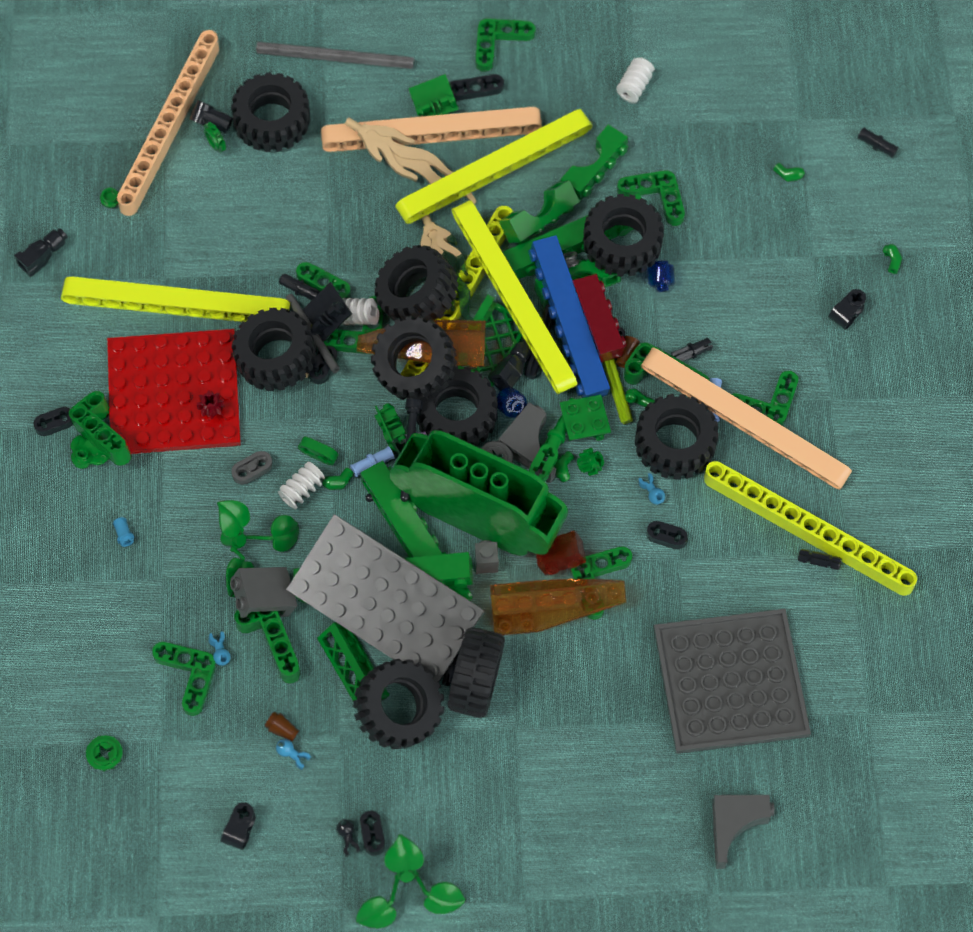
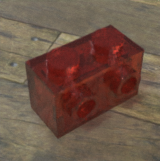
M575 530L556 536L547 554H536L538 567L547 576L557 574L559 571L568 568H576L580 564L586 563L583 540Z

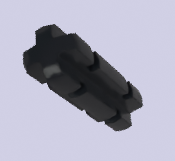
M800 549L798 555L799 562L807 563L809 561L810 564L826 568L830 566L831 569L839 570L842 562L840 557L833 556L832 558L828 554L814 551L809 553V550Z

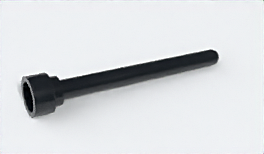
M406 399L405 409L407 414H409L406 443L411 434L416 433L417 415L420 414L423 408L422 400ZM402 490L400 495L401 501L407 502L409 500V494Z

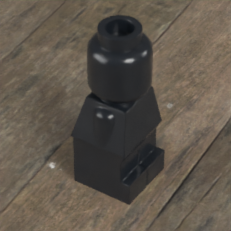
M61 228L52 230L43 237V241L40 239L30 244L22 253L19 251L14 255L17 265L28 276L32 277L41 268L45 267L52 256L51 251L55 252L65 244V240L68 238L66 233Z
M525 340L517 342L510 351V354L501 360L494 371L489 374V380L499 391L512 389L522 376L524 363L527 362L532 354Z

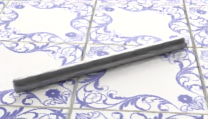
M257 42L256 52L260 54L412 69L414 66V58L409 56L269 42Z

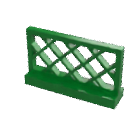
M488 294L456 347L457 356L455 359L457 360L458 369H464L461 366L462 363L472 359L475 369H471V372L478 371L481 373L487 370L493 372L498 364L493 365L490 355L501 353L502 359L506 357L504 352L508 351L507 355L510 354L512 348L522 338L519 330L512 331L510 322H514L507 308L494 302L495 298ZM494 309L501 312L504 319L494 321L492 316ZM506 323L508 333L498 335L496 325ZM492 326L495 336L484 338L482 329ZM510 337L512 346L503 348L500 339ZM496 340L499 349L489 351L486 342ZM482 343L485 352L475 354L472 346ZM487 356L489 366L479 368L476 358Z

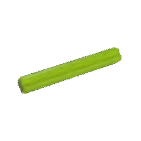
M614 359L604 361L602 363L620 421L623 425L631 423L633 418L628 402L625 399L624 389Z

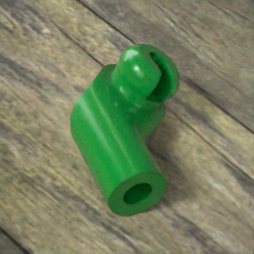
M781 163L776 164L773 169L775 173L787 182L800 180L805 175L803 168L794 167L787 169Z
M885 245L883 253L885 256H890L891 259L888 272L897 274L902 256L896 245Z
M635 388L627 390L625 395L627 402L636 403L643 407H646L650 402L655 403V400L643 395Z
M566 451L554 466L556 468L555 475L561 482H567L570 479L567 465L574 459V456L569 451Z

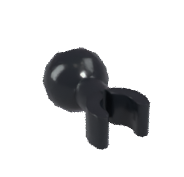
M347 819L339 821L336 831L344 839L345 856H349L347 851L349 844L356 848L357 853H360V847L354 842L352 836L354 832L353 823ZM343 821L347 822V824L344 826L341 825V822Z

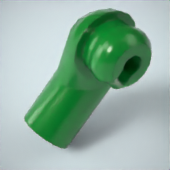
M345 468L340 476H326L322 480V485L328 490H342L350 481L354 472L349 468Z

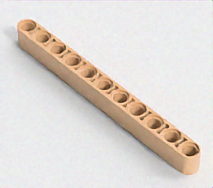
M206 30L199 36L118 193L117 199L120 212L125 216L134 215L138 211L219 52L218 37L212 30Z
M536 107L358 122L361 125H380L394 128L406 137L414 139V145L527 135L542 128L540 110ZM345 124L326 125L321 129L322 148L327 152L366 149L362 139L358 136V132ZM393 140L394 142H396V143H398V144H401V145H403V146H404V145H407V144H403V143H401V142H399V141H397V140Z
M652 348L641 364V367L649 374L686 395L688 398L694 397L698 399L697 402L699 404L703 402L708 406L709 411H712L717 416L830 486L841 490L850 476L852 470L845 464L662 351Z

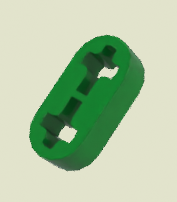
M303 437L298 445V449L302 453L327 465H334L339 456L333 448L309 437Z
M551 444L543 445L529 468V471L535 474V471L538 472L540 467H543L542 474H539L538 477L544 482L548 479L558 460L557 448ZM551 452L552 456H549L547 461H544L545 454Z

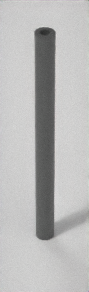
M288 294L286 300L290 302L291 308L300 317L305 319L311 329L312 324L294 295ZM312 334L317 349L331 371L337 373L340 367L319 334L316 336Z

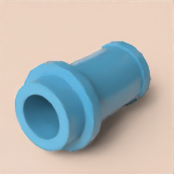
M120 517L115 519L113 526L118 536L117 542L122 547L131 545L134 542V535L130 533L126 518Z

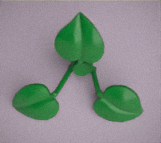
M235 500L217 502L219 526L222 532L220 537L221 543L224 546L231 547L230 551L239 556V558H232L226 569V587L229 597L235 596L234 591L231 589L230 581L239 568H254L251 562L245 561V556L237 549L245 545L246 539L273 540V549L279 552L289 550L296 543L299 535L298 523L291 516L280 515L274 519L271 525L272 536L245 535L243 527L250 521L248 507Z
M399 834L384 856L385 866L390 871L397 873L394 875L395 881L390 900L387 902L382 896L370 898L358 910L356 922L371 928H384L393 923L396 918V909L391 905L394 903L399 880L411 882L415 878L423 893L427 896L423 902L424 907L434 914L451 913L460 908L466 899L461 890L450 882H439L428 891L419 877V872L416 871L424 863L422 851L413 841Z

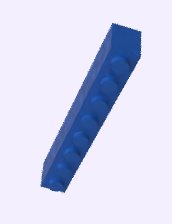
M557 235L533 241L529 250V256L531 261L536 264L537 269H535L538 281H542L543 297L550 304L548 308L551 319H555L557 325L555 326L557 337L562 339L563 354L565 358L568 357L569 367L577 380L576 392L582 398L596 395L606 396L609 393L610 386Z

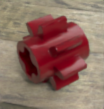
M208 391L204 395H199L201 402L197 403V409L201 410L202 417L207 415L213 419L215 415L222 414L220 407L224 406V401L219 400V393L214 394Z

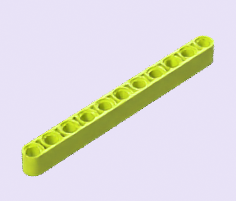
M577 109L402 198L397 202L395 208L406 224H411L583 136L592 129L593 125L582 109Z
M469 200L452 208L455 221L554 391L560 394L576 386L577 380L474 203Z
M505 205L495 210L487 224L491 234H498L493 237L499 248L506 236L498 221L501 220L500 218H504L513 212L510 207ZM473 250L457 276L458 290L455 292L457 293L456 298L461 300H452V306L449 311L446 310L443 313L444 315L450 314L452 316H443L441 319L437 318L435 320L448 336L452 333L486 273ZM419 341L401 372L402 376L412 377L426 370L432 359V350L425 349L430 347L428 343ZM416 364H422L423 366H422V367H416L415 365H416Z
M66 277L61 294V300L68 304L246 322L248 320L247 317L252 314L256 315L258 311L263 309L264 311H268L269 308H277V310L285 308L290 310V302L282 298L81 277Z
M718 461L710 462L707 465L704 482L710 488L830 556L840 557L846 565L902 596L912 593L917 582V575L911 569ZM710 473H717L719 476L714 477ZM735 483L738 487H731L729 484ZM748 494H754L757 497L751 498L748 496ZM768 504H772V505H774L776 508L771 509V508H768L767 505H768ZM786 515H791L795 519H788ZM804 526H811L814 530H807ZM824 537H831L833 541H827ZM848 547L852 552H847L843 548ZM862 558H868L871 560V563L864 562ZM881 569L889 570L890 574L882 572ZM901 580H907L910 585L903 584Z

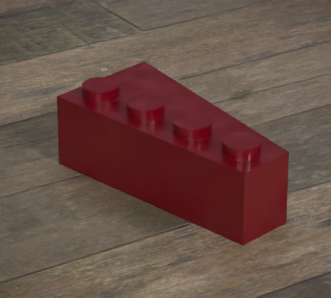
M597 274L573 280L600 361L604 362L623 356L626 342L624 336H620L618 332L619 323L617 318L612 316L611 302L604 295L605 286L603 281H599Z

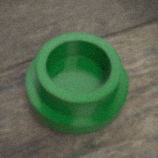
M114 188L104 189L100 195L101 204L108 208L117 206L119 192Z

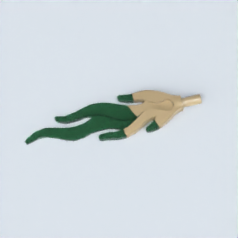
M427 215L422 218L425 226L423 227L420 245L436 249L454 268L458 277L457 293L461 315L467 322L476 325V321L469 314L470 290L466 283L461 280L457 271V262H459L464 275H468L465 258L457 248L447 243L457 245L458 242L449 231L437 226L431 221L430 216ZM452 300L450 310L454 311L456 302Z

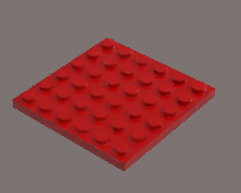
M234 329L107 338L110 427L125 440L131 454L241 446L237 364L232 354ZM208 391L214 394L219 393V400L224 401V406L220 407L222 414L215 415L213 419L207 415L202 417L201 410L197 409V403L201 402L199 395H204Z

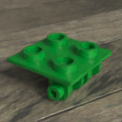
M446 74L408 88L418 117L446 115L459 110Z
M601 395L559 402L569 441L587 437H594L597 441L604 439L605 434L611 433Z
M387 403L383 405V409L379 410L376 405L375 408L378 414L374 416L383 431V436L392 452L397 451L398 455H400L396 443H405L407 433L402 426V422H400L395 407Z

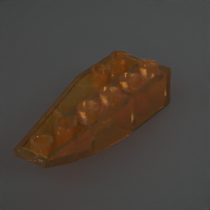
M434 320L453 341V346L457 352L455 357L457 366H484L486 321ZM383 328L358 336L357 352L375 354L372 351V346L378 343L376 337L379 333L383 334L386 330ZM423 341L412 342L400 351L397 358L430 363L432 348Z
M553 579L490 585L494 632L502 635L540 632L626 603L624 580Z

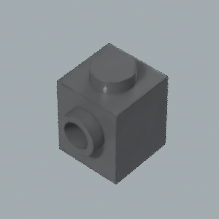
M484 540L475 543L476 574L498 573L497 542Z

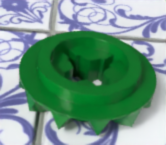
M211 122L204 124V135L208 143L215 151L222 153L226 150V145L220 130Z
M102 735L94 738L88 744L86 759L95 770L98 769L105 772V770L114 769L121 762L122 746L116 738ZM100 747H102V749H104L105 751L110 750V752L108 753L109 760L105 759L103 756L100 758L98 757L101 755Z

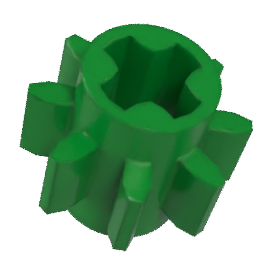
M589 448L579 454L580 457L577 459V465L581 472H588V475L592 476L602 470L604 458L600 452H594L593 448Z

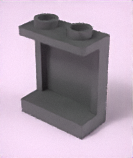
M287 567L239 568L231 578L230 586L234 591L236 608L239 610L241 618H246L250 612L279 611L281 617L290 616L298 605L295 595L286 590L291 583Z

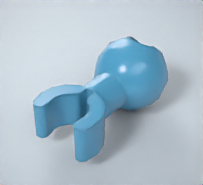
M648 473L649 484L639 478V486L642 489L648 490V498L652 504L658 505L664 502L665 493L662 489L655 487L653 484L654 478L651 473Z
M220 632L219 642L210 633L208 642L211 646L215 647L213 654L215 663L219 666L227 665L230 662L231 655L223 646L224 632Z
M282 739L276 745L277 753L283 757H291L295 760L296 766L301 770L304 768V765L300 763L299 758H306L307 760L311 758L306 752L299 753L296 751L293 743L288 739Z

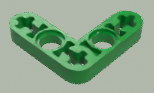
M481 20L478 24L476 68L482 72H488L493 68L495 40L530 41L535 37V25L530 21ZM485 27H489L488 35H485ZM504 27H510L512 31L509 33H504L501 29ZM483 42H488L491 44V46L489 48H483L480 46V44ZM483 55H487L486 64L482 63Z
M671 171L627 176L618 181V194H624L627 197L638 193L641 196L659 193L667 223L672 226H678L683 223L685 211L676 177ZM649 181L652 186L645 188L641 185V182ZM623 185H627L629 190H626V188L623 187ZM667 195H674L676 200L669 202L665 197ZM673 208H675V213L678 216V218H675L674 215H672Z
M303 262L297 266L296 274L299 281L304 280V283L321 292L327 285H319L318 280L326 278L329 282H332L336 290L341 291L345 289V293L341 292L339 294L341 298H350V286L346 281L309 262ZM307 270H309V274L306 273L305 275H302V271L306 272Z
M378 305L379 326L377 328L371 329L363 324L362 332L336 329L329 336L332 338L330 343H327L325 340L323 341L324 344L334 347L339 352L374 354L372 346H368L369 340H372L373 344L378 343L376 337L379 333L382 334L384 311ZM351 337L355 339L356 342L353 345L348 346L344 343L346 338ZM359 339H362L361 346H359Z
M793 371L781 373L771 403L737 393L731 395L751 407H759L764 415L767 410V417L783 426L797 388L798 376ZM787 378L791 379L788 390L784 389ZM779 395H784L788 398V402L780 403L776 398ZM775 414L779 415V418L777 420L773 419V416H775Z
M627 547L613 548L578 558L572 562L571 576L583 610L589 619L596 620L601 618L605 609L595 577L629 567L632 562V552ZM619 554H622L624 557H626V561L618 559ZM610 556H612V560H614V565H612ZM598 559H604L608 565L605 568H599L595 562ZM577 566H581V568H585V569H584V577H585V578L582 579V580H581L582 575H581L580 571L577 570ZM589 584L593 586L594 591L586 594L581 590V587ZM593 598H594L593 602H594L595 607H599V608H598V612H594V610H590V609H591V601H590V600L593 599Z
M167 642L157 643L152 649V654L158 664L191 672L182 699V707L187 715H198L203 709L216 669L213 655L208 652ZM166 649L167 654L160 657L158 652ZM173 651H175L174 660L172 661L171 655H173ZM181 654L190 655V660L187 663H180L178 661V657ZM205 660H209V663L211 665H207L206 668H203L202 663H204ZM195 680H204L205 686L202 689L194 688L193 683ZM193 694L197 695L195 701L198 706H193L192 709H189L187 703H192Z

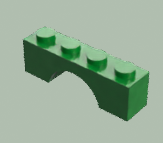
M608 124L596 138L595 149L600 156L599 159L592 165L585 167L572 165L560 181L570 180L579 201L584 197L587 198L592 192L593 186L603 180L605 172L615 166L617 158L627 152L628 136Z
M570 180L558 181L543 191L544 204L536 216L530 215L525 210L513 211L498 221L509 243L518 242V244L527 242L530 239V235L543 231L546 224H552L560 219L559 216L561 214H567L574 210L573 206L580 201Z
M581 260L578 265L568 268L572 281L597 274L599 281H603L605 287L621 281V277L617 276L616 273L607 274L605 269L599 270L595 267V262L592 263L590 260ZM535 279L534 290L544 309L549 302L543 297L542 281Z

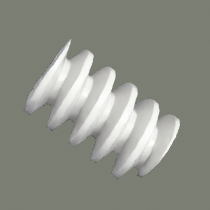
M633 59L631 65L624 73V77L617 85L619 96L629 103H637L638 97L645 90V85L652 78V72L655 70L654 66L646 59Z
M342 298L352 313L342 324L375 325L378 323L379 310L373 298Z
M311 462L305 463V468L301 467L298 473L292 475V479H288L286 485H282L280 491H278L282 500L295 510L298 508L295 502L297 501L302 504L304 501L301 496L309 498L310 495L307 490L315 492L314 484L321 487L320 478L325 479L323 473Z

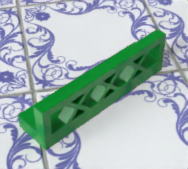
M334 622L317 639L351 699L354 701L357 699V696L354 694L356 688L360 686L361 679L374 667L355 634ZM331 634L335 638L334 647H330L326 640ZM339 652H342L345 656L344 665H341L338 661ZM350 670L356 675L355 684L349 680ZM386 687L383 690L381 700H385L390 696Z

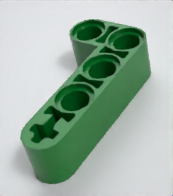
M647 342L641 343L636 347L627 360L624 369V379L628 384L636 385L640 383L647 373L641 367L646 357L641 355H648L652 348H656L710 381L704 373ZM630 370H636L637 373H632Z
M100 391L91 392L69 410L72 423L82 436L118 466L125 465L131 460V452L125 440L103 421L109 415V405L105 396Z
M237 610L234 618L238 631L246 634L261 629L281 679L289 684L298 681L300 678L299 663L278 611H271L268 615H262V611L250 612L246 616L250 618V621L242 623L240 622L242 618L240 617L239 610ZM271 629L279 630L276 634L268 633ZM279 648L287 649L283 654L276 652ZM289 662L292 672L286 670V663Z

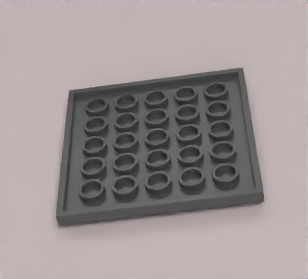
M786 609L654 625V634L676 754L810 737L811 732Z

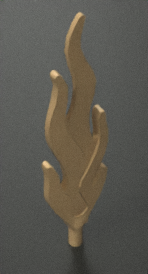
M350 117L345 122V125L358 132V136L362 139L367 151L376 161H382L380 151L389 166L397 174L415 182L418 179L415 174L404 168L417 172L430 184L441 179L430 166L435 167L445 176L453 173L434 154L420 148L403 146L394 142L393 140H397L407 145H414L415 142L414 139L406 137L394 128L380 125H361ZM472 193L466 195L469 200L476 204Z

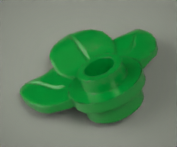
M78 435L72 440L70 445L72 450L71 461L75 467L84 469L89 467L90 464L101 465L109 460L83 436Z

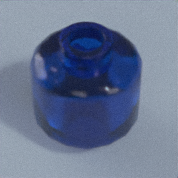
M655 261L651 267H648L649 286L656 288L657 292L669 291V287L675 284L674 266L669 264L668 261Z
M504 388L496 397L498 410L510 418H516L527 406L526 397L515 388Z

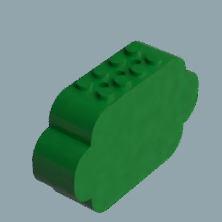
M431 431L429 436L420 433L411 434L390 470L391 481L399 489L410 495L411 501L414 502L417 508L483 541L497 542L498 548L514 555L524 556L528 551L540 555L547 554L568 516L567 506L558 497L549 493V487L540 477L443 431Z

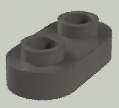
M258 451L237 462L231 470L233 480L238 484L244 485L269 472L272 468L270 454L265 451ZM261 462L265 463L264 466H258ZM241 473L247 474L244 477L239 476Z

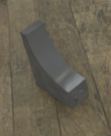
M530 402L499 438V442L507 444V447L512 451V458L528 469L540 449L539 435L546 424L547 415L540 406H534ZM540 467L538 472L535 471V474L538 476L542 474L543 467ZM555 467L546 480L548 483H551L555 478Z
M714 795L712 811L716 869H725L728 849L738 835L751 827L769 823L771 816H774V803L770 802V795Z

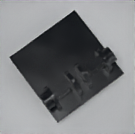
M329 282L303 309L312 324L311 333L315 336L319 334L322 341H325L352 314L332 282Z

